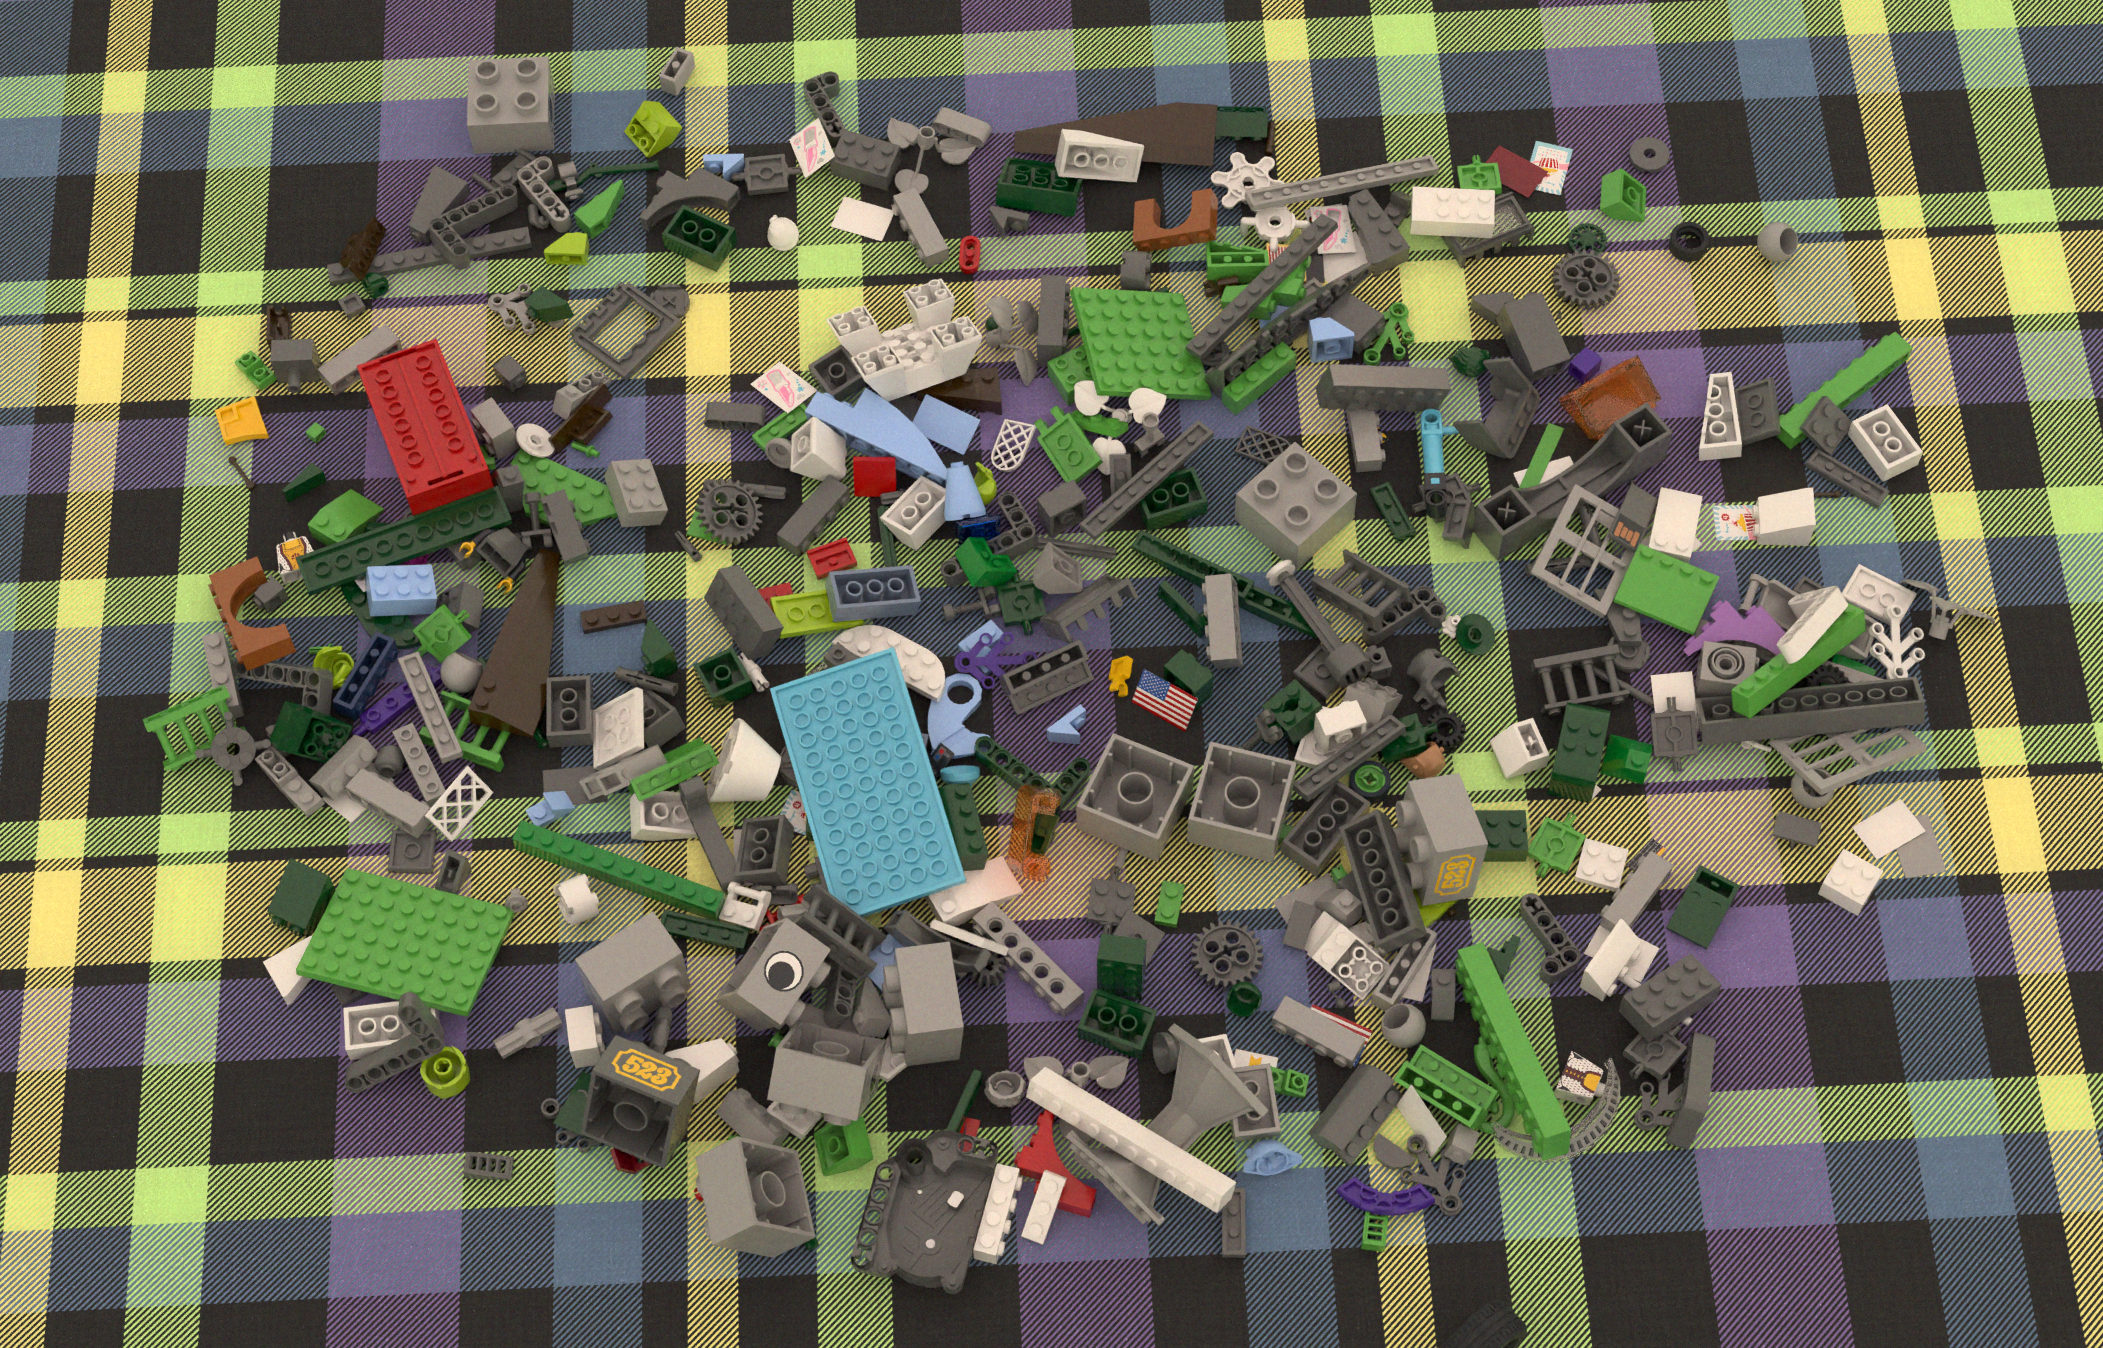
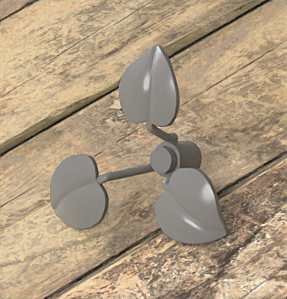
M891 118L887 128V136L890 143L900 145L901 149H906L909 145L915 146L918 142L920 147L915 172L904 169L895 176V186L901 193L916 188L920 195L927 189L928 177L918 173L924 150H929L933 144L937 152L942 153L941 158L953 165L964 163L976 148L975 145L954 138L943 139L938 145L935 130L930 126H923L918 129L910 123Z
M1004 296L993 297L984 305L990 310L999 327L986 333V342L991 348L1000 346L1001 349H1017L1014 355L1015 362L1026 387L1032 382L1037 373L1036 359L1029 349L1024 350L1022 346L1006 343L1011 338L1010 332L1022 326L1027 334L1036 333L1038 330V313L1032 303L1027 300L1020 301L1017 305V316L1021 323L1011 327L1013 307L1010 301Z
M1903 579L1900 582V585L1911 584L1915 587L1926 589L1932 594V596H1929L1932 600V616L1930 620L1932 625L1928 634L1930 636L1945 640L1949 628H1953L1960 615L1970 614L1984 617L1993 625L1995 623V619L1980 610L1963 607L1955 602L1945 601L1940 597H1936V591L1939 592V589L1929 583L1912 579ZM1936 604L1942 609V614L1937 615V617ZM1958 609L1959 611L1949 622L1950 618L1945 617L1946 611Z
M1050 1056L1025 1058L1024 1070L1029 1082L1044 1067H1047L1065 1079L1070 1076V1081L1081 1089L1082 1086L1087 1084L1089 1078L1090 1080L1096 1079L1097 1085L1103 1089H1115L1125 1079L1129 1058L1101 1056L1093 1059L1089 1065L1085 1062H1076L1063 1075L1064 1069L1058 1059ZM1060 1118L1059 1130L1064 1138L1072 1130L1085 1144L1093 1139V1137Z

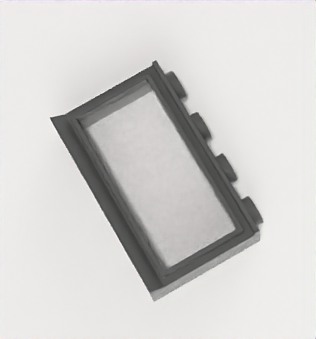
M1513 192L1495 198L1492 238L1441 237L1460 268H1464L1467 257L1473 255L1477 261L1481 260L1485 250L1492 248L1494 253H1498L1501 251L1502 243L1510 241L1512 246H1516L1522 235H1526L1529 241L1533 240L1535 226L1531 225L1514 198Z
M1106 573L1081 592L1040 618V621L1049 637L1072 643L1073 639L1066 628L1068 625L1075 621L1078 628L1085 631L1088 629V623L1083 615L1092 610L1097 618H1105L1106 614L1101 603L1108 598L1113 606L1121 607L1123 602L1119 595L1132 599H1137L1138 595L1128 577L1123 580Z

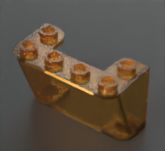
M1024 785L1018 790L1007 864L1012 871L1026 879L1045 882L1049 878L1051 868L1049 858L1046 855L1031 852L1036 813L1054 816L1055 809L1061 801L1062 790Z

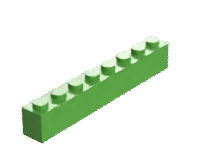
M1896 332L1890 336L1885 335L1878 345L1868 348L1861 358H1855L1848 368L1839 370L1831 381L1826 380L1818 391L1809 393L1801 404L1796 403L1789 413L1780 415L1781 434L1776 436L1788 448L1792 449L1807 437L1799 428L1822 396H1827L1840 410H1843L1908 360L1913 347Z
M1848 603L1847 608L1800 660L1788 664L1782 653H1780L1731 690L1733 711L1750 719L1866 631L1864 610Z

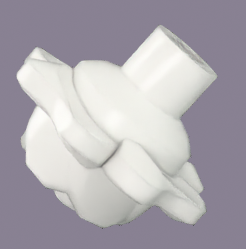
M1459 615L1454 617L1448 616L1446 621L1442 622L1443 633L1448 634L1452 639L1456 637V626L1461 619Z

